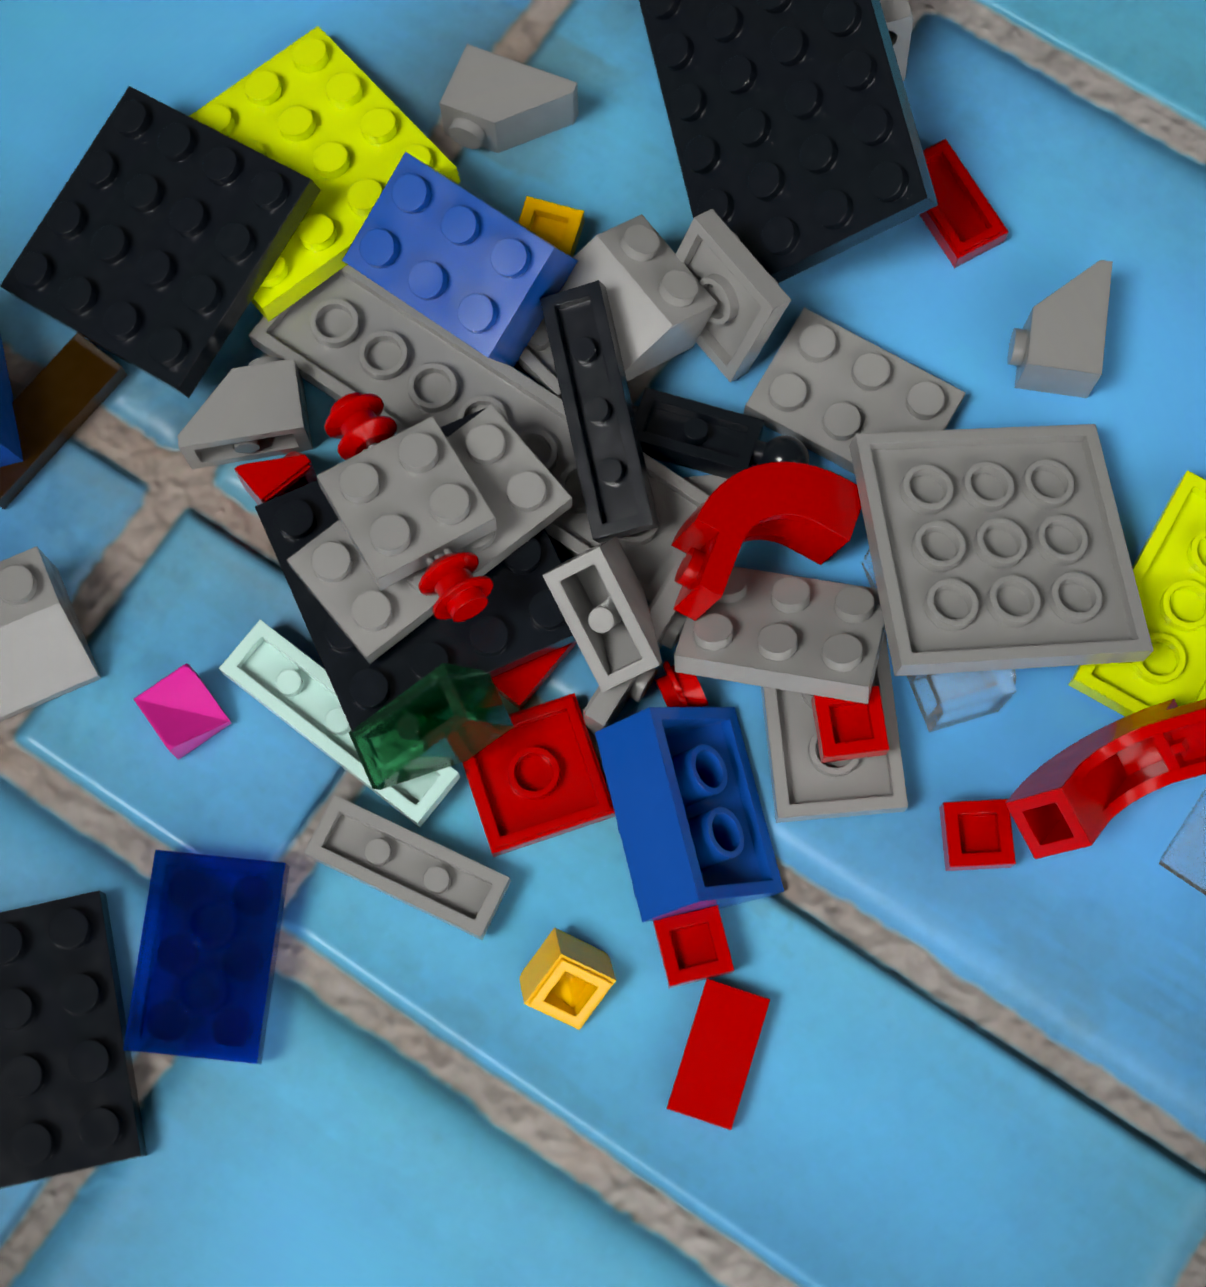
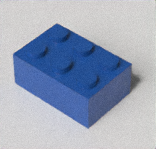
M407 152L404 153L342 260L487 358L512 367L517 363L544 318L540 298L559 293L578 262L567 253Z

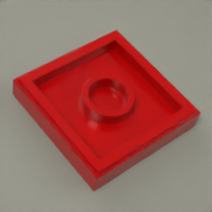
M575 693L453 733L493 857L615 817L613 804Z

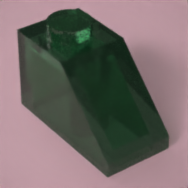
M442 663L354 728V733L350 731L349 735L372 789L382 790L467 761L512 729L514 725L490 674H485L482 670Z

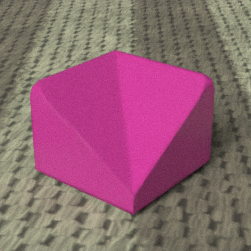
M184 664L134 698V701L164 745L178 760L231 724L227 715L190 664Z

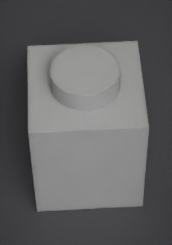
M467 44L439 103L444 134L450 136L456 143L466 148L478 149L482 147L500 153L574 124L578 116L577 82Z
M1099 260L1035 305L1023 329H1013L1007 361L1008 365L1017 366L1015 388L1088 398L1102 375L1113 261Z
M274 356L261 357L251 361L248 366L232 368L177 436L179 449L191 469L283 455L291 451L313 450L304 383L294 358L284 360Z
M616 536L561 563L542 575L602 692L647 672L662 663L646 594Z

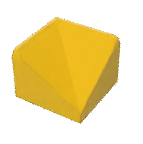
M554 927L522 971L519 981L525 1005L580 1030L616 982V978L608 954Z

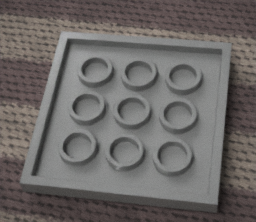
M1096 424L855 433L849 447L894 676L1144 661L1154 651Z

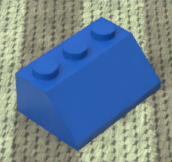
M648 707L595 732L602 767L606 776L617 827L621 836L642 922L655 921L716 905L721 909L785 892L735 707Z

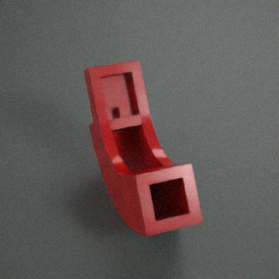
M796 462L760 464L731 476L683 523L671 546L686 553L675 576V582L682 585L673 610L696 621L713 606L724 593L743 542L752 540L776 542L822 565L851 539L861 510L857 484L829 470Z
M1172 699L1119 719L1067 747L1024 780L1005 804L1034 859L1092 846L1109 821L1131 803L1172 783L1206 774V699L1179 707L1175 700Z

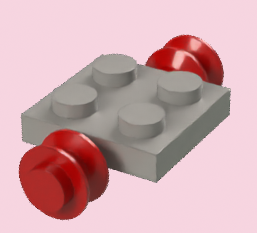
M355 392L343 396L332 406L330 414L325 421L324 429L328 436L341 439L338 444V453L345 461L316 475L321 490L380 591L429 566L423 574L418 588L423 595L439 596V599L433 606L434 616L442 620L452 618L454 622L466 621L476 616L488 604L487 596L493 589V582L487 576H473L479 564V559L475 553L455 551L497 530L496 518L433 416L396 434L397 424L395 420L388 416H380L384 403L378 395Z

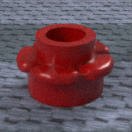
M668 660L663 663L667 675L656 679V683L667 707H705L708 705L696 675L675 672V664L670 666Z

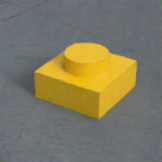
M526 196L518 223L573 257L584 225V211Z

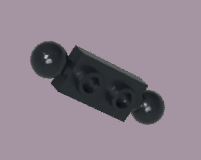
M650 388L645 389L639 407L632 405L642 450L652 458L726 479L744 469L750 468L752 464L796 462L809 465L808 450L795 437L783 435L775 437L768 442L760 441L764 420Z

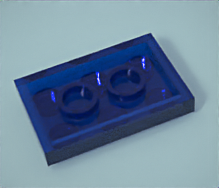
M155 850L123 1050L262 1065L289 865L284 862Z

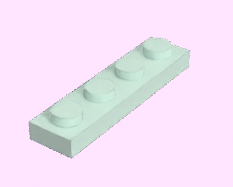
M262 620L258 621L219 667L220 671L227 678L419 828L460 779L459 772L394 722L356 738L352 733L326 670Z

